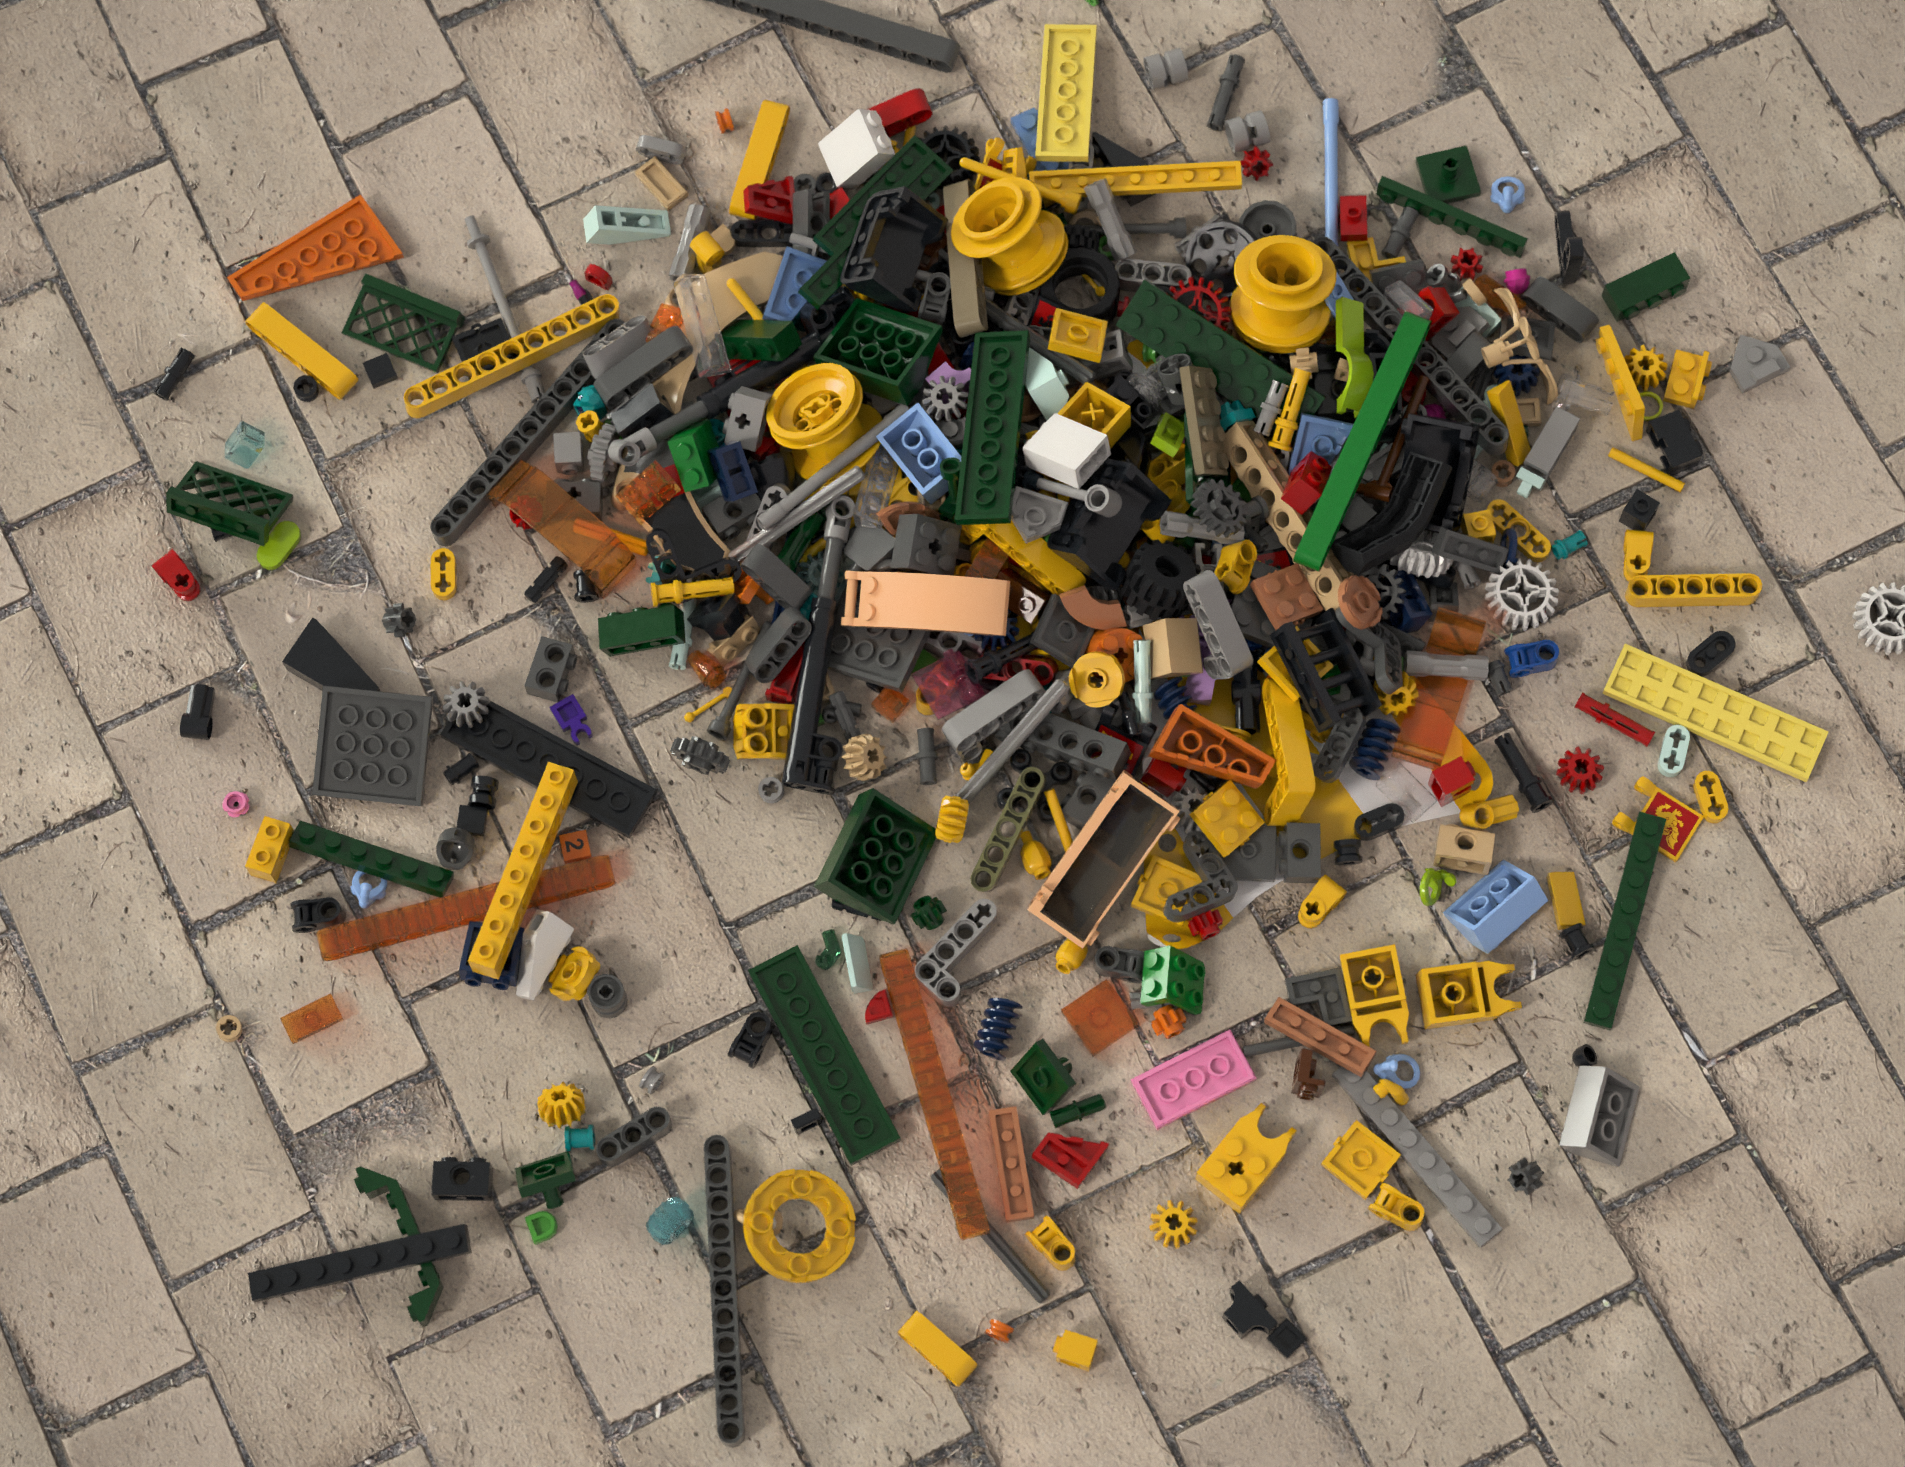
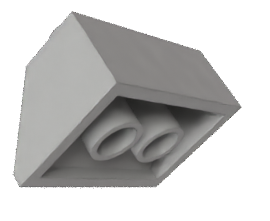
M1579 1066L1559 1146L1581 1157L1613 1166H1620L1640 1087L1607 1067Z

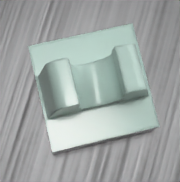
M1523 467L1519 469L1516 475L1517 479L1522 481L1517 494L1526 499L1533 488L1541 491L1546 483L1545 479Z

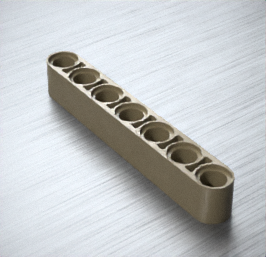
M970 179L943 188L945 217L948 219L946 233L955 329L960 338L988 329L982 258H972L961 254L956 250L951 239V226L954 217L963 203L975 192L974 185Z

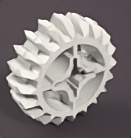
M1425 529L1407 550L1388 559L1390 560V565L1397 566L1399 571L1404 570L1408 574L1412 573L1417 577L1423 575L1426 578H1430L1431 575L1438 577L1440 574H1445L1450 565H1452L1453 560L1431 552L1434 543L1431 542L1434 532H1439Z
M1518 558L1515 566L1508 561L1506 569L1500 566V574L1492 573L1490 575V583H1487L1485 590L1488 591L1485 594V601L1490 602L1487 606L1488 611L1496 610L1493 615L1494 620L1500 617L1503 618L1502 626L1511 622L1513 630H1516L1518 624H1520L1525 631L1530 623L1536 629L1538 628L1539 621L1546 623L1548 620L1547 615L1552 616L1555 609L1553 607L1558 604V599L1555 596H1558L1559 589L1553 587L1556 584L1555 578L1548 579L1551 573L1550 570L1540 571L1542 568L1541 563L1533 567L1531 566V559H1528L1526 565H1524L1521 559ZM1516 578L1514 586L1507 587L1506 590H1500V587L1506 581ZM1527 579L1535 582L1537 585L1530 584ZM1519 588L1521 589V592H1522L1523 596H1526V597H1525V600H1524V603H1523V597H1521V594L1518 593ZM1537 599H1543V603L1538 608L1528 611L1529 603L1537 602ZM1506 604L1514 605L1517 608V611L1510 608Z
M1895 582L1890 584L1889 589H1887L1884 583H1881L1878 589L1874 586L1870 587L1868 594L1863 593L1860 597L1861 601H1858L1855 605L1857 611L1854 612L1853 619L1857 620V622L1854 624V629L1861 630L1858 634V639L1866 637V647H1869L1871 644L1876 645L1874 648L1875 653L1884 648L1886 656L1890 655L1892 649L1897 655L1901 654L1903 648L1905 649V625L1902 621L1905 617V585H1902L1900 590L1896 589ZM1890 602L1896 603L1900 606L1892 605ZM1874 605L1877 609L1876 614L1878 618L1872 624L1870 608ZM1886 616H1888L1889 618L1890 616L1893 618L1897 617L1894 622H1892V619L1891 621H1888L1887 619L1884 621ZM1881 632H1887V633H1889L1891 636L1885 635V634H1883V633H1881Z

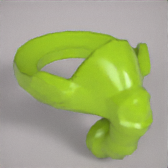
M1425 868L1426 872L1423 874L1420 882V898L1425 906H1433L1439 899L1442 882L1445 880V883L1452 887L1456 884V877L1446 870L1436 871L1434 868ZM1429 887L1433 890L1430 897L1428 892Z

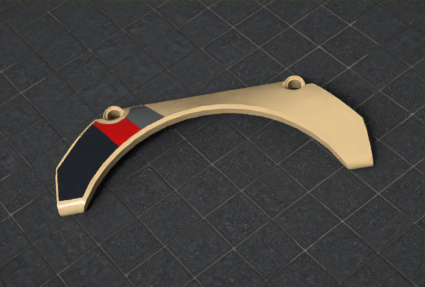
M764 251L726 264L694 278L690 289L678 286L670 291L662 308L655 337L672 326H679L693 346V352L689 357L652 382L658 389L660 396L664 395L667 398L674 414L681 410L683 395L689 377L708 345L724 329L748 313L728 288L727 281L730 278H734L758 308L764 306L768 302L783 256ZM672 299H680L683 302V306H677ZM671 436L658 443L655 450L640 457L635 465L625 466L619 464L610 501L614 508L625 511L629 509L628 513L648 532L655 528L665 530L670 536L684 572L688 573L728 557L731 551L713 532L701 514L691 491L684 492L668 445V441L673 437ZM627 446L623 449L622 459L628 454ZM619 491L627 492L630 495V500L622 499L619 496ZM658 535L653 536V538L665 552L662 542L666 539L659 538ZM726 564L724 565V571L717 573V568L712 569L716 579H720L719 575L727 573L730 577L732 567ZM702 573L698 575L696 580L704 581L712 580L710 575Z

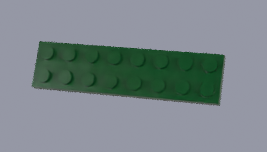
M1146 279L1142 282L1116 324L1117 327L1165 358L1183 353L1190 356L1193 366L1211 368L1217 380L1215 391L1232 402L1239 400L1244 409L1252 408L1257 418H1259L1262 410L1260 405L1262 402L1265 403L1272 380L1280 382L1276 393L1279 392L1282 383L1290 387L1293 378L1292 374ZM1307 385L1296 420L1298 426L1301 413L1315 415L1326 396ZM1289 388L1287 389L1282 404L1280 406V409L1282 410L1285 404ZM1297 430L1294 431L1293 442H1295Z
M1028 330L975 333L954 519L957 525L1011 523L1030 344Z
M798 945L749 969L748 973L850 1166L899 1142L901 1138Z

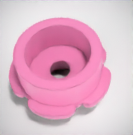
M230 792L224 798L223 809L228 812L230 817L236 818L241 814L244 815L250 807L248 804L249 798L243 792ZM236 802L239 803L237 807L234 806V803Z

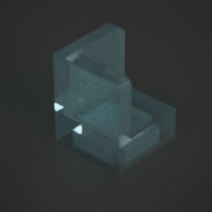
M241 420L225 443V458L246 469L250 468L265 447V432Z

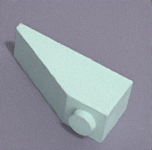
M595 205L583 219L586 242L592 244L612 245L669 237L671 235L667 210Z

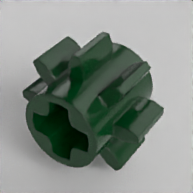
M927 895L919 898L913 904L916 912L910 914L915 924L919 925L920 929L925 927L927 930H933L944 922L942 914L947 909L937 897L932 899L931 896Z

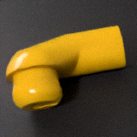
M985 749L978 763H964L960 767L962 777L969 781L994 751Z

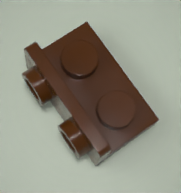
M1304 1048L1301 1049L1295 1062L1291 1093L1297 1094L1299 1099L1314 1100V1097L1319 1098L1326 1081L1312 1078L1315 1074L1317 1060L1312 1059L1313 1050Z

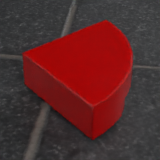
M886 989L876 993L870 1000L865 1011L866 1025L893 1018Z

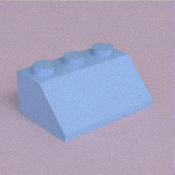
M916 403L879 433L876 438L930 504H933L949 491L947 480L941 476L940 463L946 458H957L961 462L962 456L921 405Z
M1502 860L1488 875H1485L1448 907L1443 914L1473 946L1488 954L1497 948L1512 932L1516 931L1531 915L1536 913L1548 899L1534 876Z

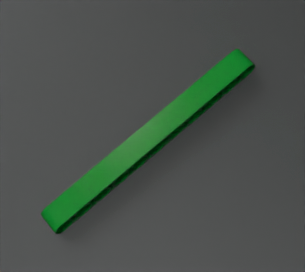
M1405 311L1299 543L1293 562L1320 572L1428 334L1431 320Z

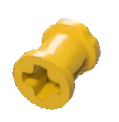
M588 410L578 416L576 425L579 431L584 433L586 440L592 444L593 436L595 434L599 435V431L602 430L604 423L599 420L596 412Z

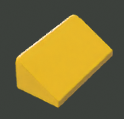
M1574 872L1548 873L1546 878L1557 929H1567L1578 923L1585 926Z

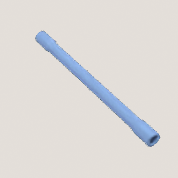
M1327 98L1323 101L1325 132V237L1330 238L1338 246L1339 101L1335 98Z

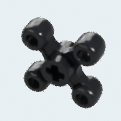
M1017 749L1010 757L1011 767L1019 774L1024 769L1032 767L1031 755L1025 749ZM1022 758L1025 762L1018 763L1017 760ZM1057 762L1052 766L1051 770L1044 773L1047 782L1036 805L1038 807V817L1045 824L1054 823L1052 814L1047 815L1044 813V811L1050 810L1044 791L1050 789L1053 785H1065L1070 782L1073 771L1066 762ZM1064 771L1066 774L1061 776L1057 772ZM1038 773L1028 774L1026 777L1028 787L1033 786L1034 783H1040ZM1004 788L999 791L997 804L1001 810L1004 809L1007 803L1003 799L1010 797L1013 788ZM1017 798L1014 802V809L1021 801L1026 800V798Z

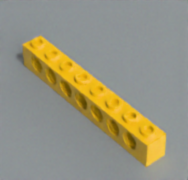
M548 762L469 956V965L475 973L497 980L500 978L578 781L573 769Z

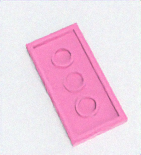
M1228 1030L1132 1078L1131 1083L1156 1130H1159L1256 1081L1257 1078L1231 1030Z

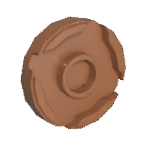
M1352 575L1345 578L1340 583L1338 589V602L1344 617L1353 627L1360 630L1375 626L1382 616V607L1379 608L1378 603L1381 598L1375 585L1364 576Z

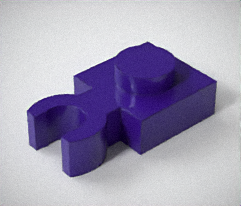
M574 694L549 707L563 732L571 729V737L574 744L580 745L577 738L580 732L587 733L589 738L593 737L590 727L582 724L583 721L587 720V716Z

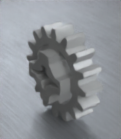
M605 423L602 426V430L599 431V435L595 434L593 436L587 459H589L588 465L591 466V480L604 483V481H607L608 476H610V472H614L617 469L618 463L612 461L608 454L610 444L620 437L615 425Z

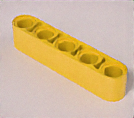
M763 100L731 198L730 215L750 220L757 219V216L745 213L743 191L748 185L764 184L766 181H769L788 122L790 105Z
M263 302L245 321L246 325L257 336L305 374L313 377L320 386L337 399L341 400L359 381L349 368L268 304Z
M1751 573L1638 575L1630 580L1625 591V599L1633 607L1747 606L1757 600L1762 590V581L1758 576ZM1722 586L1727 593L1720 594L1714 587ZM1742 586H1750L1754 593H1746ZM1667 587L1672 591V594L1666 595L1660 591V588ZM1687 587H1695L1700 593L1692 594L1688 591ZM1633 588H1641L1645 594L1637 595L1634 593Z

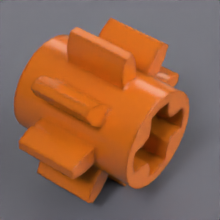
M1169 1004L1153 1013L1155 1020L1152 1021L1151 1026L1157 1036L1164 1034L1166 1039H1170L1185 1030L1182 1024L1186 1023L1187 1018L1181 1008L1174 1010L1173 1006Z

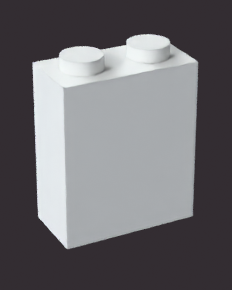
M856 110L818 143L837 188L842 187L855 190L895 155L891 140L882 125L881 117L874 110Z
M1054 413L1048 421L1044 422L1035 435L1028 439L1022 447L1026 466L1077 489H1080L1111 455L1106 434L1057 413Z

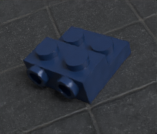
M469 921L459 967L461 980H465L467 985L478 987L481 983L492 984L498 990H507L509 986L516 987L523 932L525 929L523 927L519 928L500 978L497 980L473 972L469 965V956L483 924L482 922Z

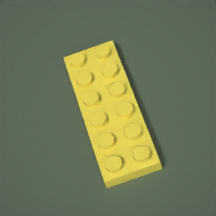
M1045 24L1036 161H1089L1097 37L1096 25Z

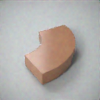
M918 502L892 504L876 513L887 532L892 536L896 535L899 515L920 514L939 519L940 516L931 507Z
M1085 585L1059 594L1068 613L1078 622L1088 627L1100 630L1127 627L1118 599L1110 601L1097 599L1088 592Z

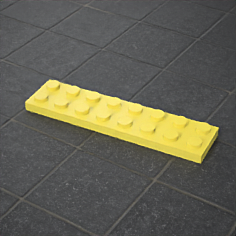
M1624 644L1602 693L1668 723L1682 725L1691 733L1804 782H1807L1828 735V731L1628 644Z

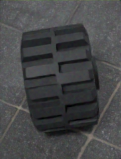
M1158 539L1152 540L1150 544L1145 542L1136 550L1126 570L1125 579L1121 584L1123 585L1121 589L1122 595L1128 597L1126 603L1130 607L1135 606L1137 608L1136 613L1141 616L1147 614L1149 619L1156 621L1158 617L1161 619L1178 618L1183 611L1185 612L1189 601L1184 592L1183 584L1201 572L1200 566L1194 564L1196 558L1192 554L1185 553L1186 548L1181 545L1179 547L1173 546V542L1168 540L1161 543Z

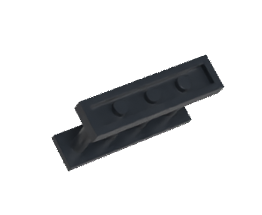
M1333 608L1328 609L1315 620L1317 625L1297 631L1291 621L1283 624L1270 635L1318 733L1328 730L1341 720L1339 714L1359 708L1366 717L1382 706ZM1322 635L1329 649L1309 656L1302 641ZM1334 659L1341 674L1321 680L1315 665ZM1347 684L1353 698L1333 704L1327 690Z

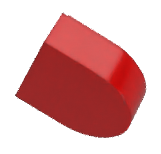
M589 264L584 272L587 281L604 290H609L613 284L610 274L597 265Z

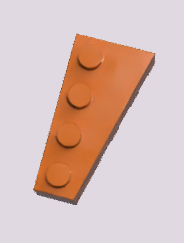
M1182 704L1174 709L1148 757L1228 781L1231 779L1232 782L1257 789L1264 783L1276 762L1274 758Z

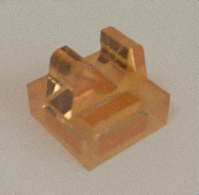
M884 688L871 703V707L893 723L910 704V700L898 691Z

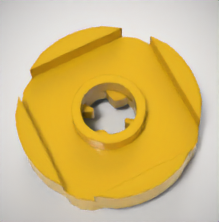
M1099 651L1090 652L1081 656L1073 668H1071L1069 673L1071 692L1077 699L1079 698L1089 707H1104L1112 703L1123 692L1125 675L1121 664L1114 655ZM1093 672H1098L1099 676H1103L1102 686L1097 687L1095 682L1091 683L1090 676H1094Z
M574 947L571 949L574 951L568 956L565 954L560 956L556 967L549 974L548 981L552 983V989L549 988V990L560 1000H581L586 995L587 987L590 985L594 975L600 970V963L584 947Z

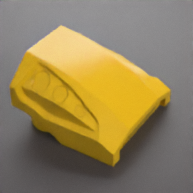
M738 704L733 718V748L737 759L785 760L794 704Z

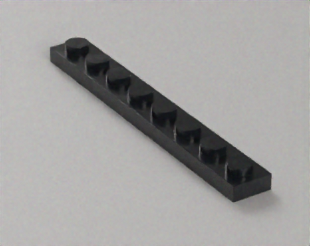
M466 1224L456 1225L250 1272L248 1277L252 1301H263L470 1254L472 1251L468 1226Z

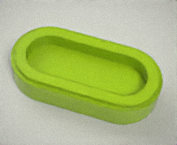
M282 521L278 523L269 534V541L266 545H260L258 548L257 560L264 569L275 570L279 568L300 542L301 532L294 522Z

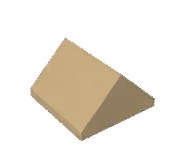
M1165 618L1143 625L1144 640H1151V680L1203 673L1199 628L1196 618Z

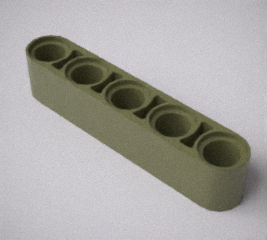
M1028 767L1020 774L971 874V884L976 890L990 892L996 887L1045 788L1046 776L1040 769ZM1038 773L1040 776L1038 786L1028 787L1026 784L1028 774ZM1019 797H1024L1028 801L1027 809L1021 813L1016 812L1014 809L1015 800ZM1007 822H1012L1016 827L1015 834L1012 837L1006 838L1002 834V826ZM1000 847L1003 850V858L1001 861L994 863L991 861L989 853L992 848ZM982 872H988L991 876V883L989 886L982 888L977 883V877Z

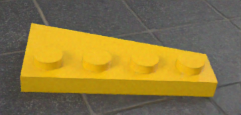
M1610 324L1599 328V338L1596 339L1597 351L1603 355L1605 369L1610 376L1631 440L1642 439L1645 406Z

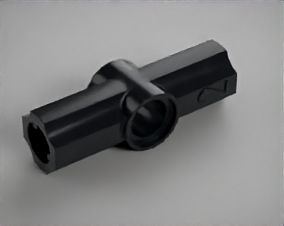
M1250 651L1253 657V666L1233 676L1231 697L1232 705H1235V728L1245 730L1253 735L1260 733L1259 704L1261 703L1260 680H1257L1256 652Z

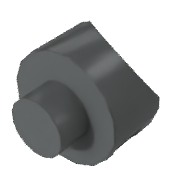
M452 827L444 830L440 834L436 845L439 862L443 867L451 870L462 869L471 860L475 842L472 835L464 829Z

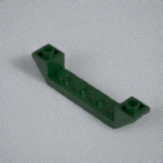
M364 1167L355 1168L358 1177L354 1178L360 1194L365 1193L369 1199H373L389 1191L390 1193L386 1194V1198L392 1210L397 1208L400 1219L396 1220L402 1236L406 1234L408 1236L421 1234L400 1183L396 1179ZM433 1262L421 1264L422 1270L417 1271L423 1286L429 1285V1288L409 1296L411 1305L407 1306L412 1321H418L422 1327L429 1324L444 1288Z

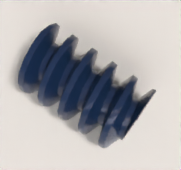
M1182 676L1168 680L1154 692V699L1160 701L1158 707L1160 710H1165L1163 717L1167 720L1174 709L1180 704L1192 711L1198 708L1197 705H1187L1192 696L1182 695L1188 689L1187 686L1178 687L1177 685L1183 680Z
M1369 719L1366 723V729L1362 732L1363 738L1359 739L1358 748L1353 752L1354 757L1349 761L1350 767L1364 778L1379 780L1380 776L1375 771L1382 772L1385 769L1379 761L1387 762L1389 760L1388 756L1383 752L1391 753L1393 750L1387 742L1396 743L1397 738L1391 733L1399 734L1401 728L1387 720Z
M990 998L987 1002L990 1008L984 1011L987 1019L981 1020L983 1029L978 1030L977 1036L980 1040L974 1041V1047L987 1057L1005 1061L1006 1057L1000 1054V1050L1009 1051L1010 1047L1004 1044L1003 1041L1013 1039V1036L1007 1033V1030H1016V1026L1010 1020L1020 1018L1014 1012V1009H1023V1006L1005 998Z

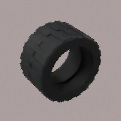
M1068 248L1058 270L1046 282L1040 285V294L1083 315L1108 321L1107 326H1109L1118 310L1120 296L1119 274L1115 269L1114 263L1103 253H1099L1092 248ZM1082 274L1095 279L1105 289L1104 297L1097 304L1083 309L1069 307L1063 304L1055 295V288L1066 278L1082 276Z

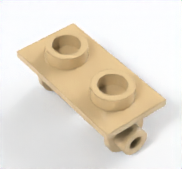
M746 614L744 622L732 637L708 644L709 648L706 651L711 657L717 659L722 668L756 640L760 628L753 616L750 617Z

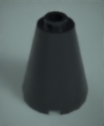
M778 452L766 456V459L760 462L755 460L748 464L758 490L756 494L761 502L766 490L774 484H784L791 492L797 488L792 452ZM779 491L774 494L772 493L776 497L774 504L783 499L780 497L781 492Z

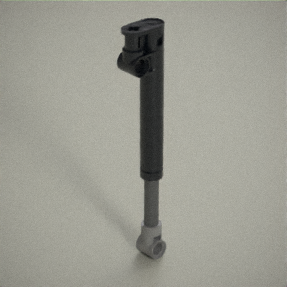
M844 285L838 289V293L831 296L818 309L819 317L815 322L813 320V313L817 309L810 303L805 304L801 308L800 320L807 335L800 338L802 345L783 361L761 360L709 389L708 392L700 394L696 398V403L649 429L644 427L625 439L614 440L608 449L611 460L625 466L635 465L640 457L655 450L658 443L705 417L711 420L718 416L719 413L729 410L730 396L741 386L762 391L814 362L813 356L855 301L850 290ZM627 446L628 454L622 459L621 451Z
M847 496L837 497L826 509L827 521L824 533L826 547L818 595L812 598L810 610L812 611L809 614L808 621L811 623L812 629L804 644L781 782L786 787L827 795L835 793V788L831 787L833 774L837 771L838 760L842 755L843 747L838 739L817 734L836 622L835 614H837L838 602L834 599L843 545L848 541L851 517L855 512V504ZM835 505L842 506L846 511V515H839L835 510ZM823 745H827L832 749V757H827L823 754Z

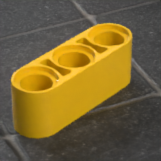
M915 1311L897 1332L905 1342L958 1387L978 1366L965 1351L918 1311Z

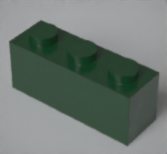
M1674 252L1606 284L1601 296L1617 322L1624 318L1630 320L1647 307L1649 309L1656 308L1666 298L1681 296L1687 290L1690 276Z
M737 319L717 336L727 359L783 361L802 345L793 321Z
M661 603L658 607L651 609L639 607L629 613L611 612L607 614V617L598 618L599 649L609 657L686 643L684 612L672 603Z

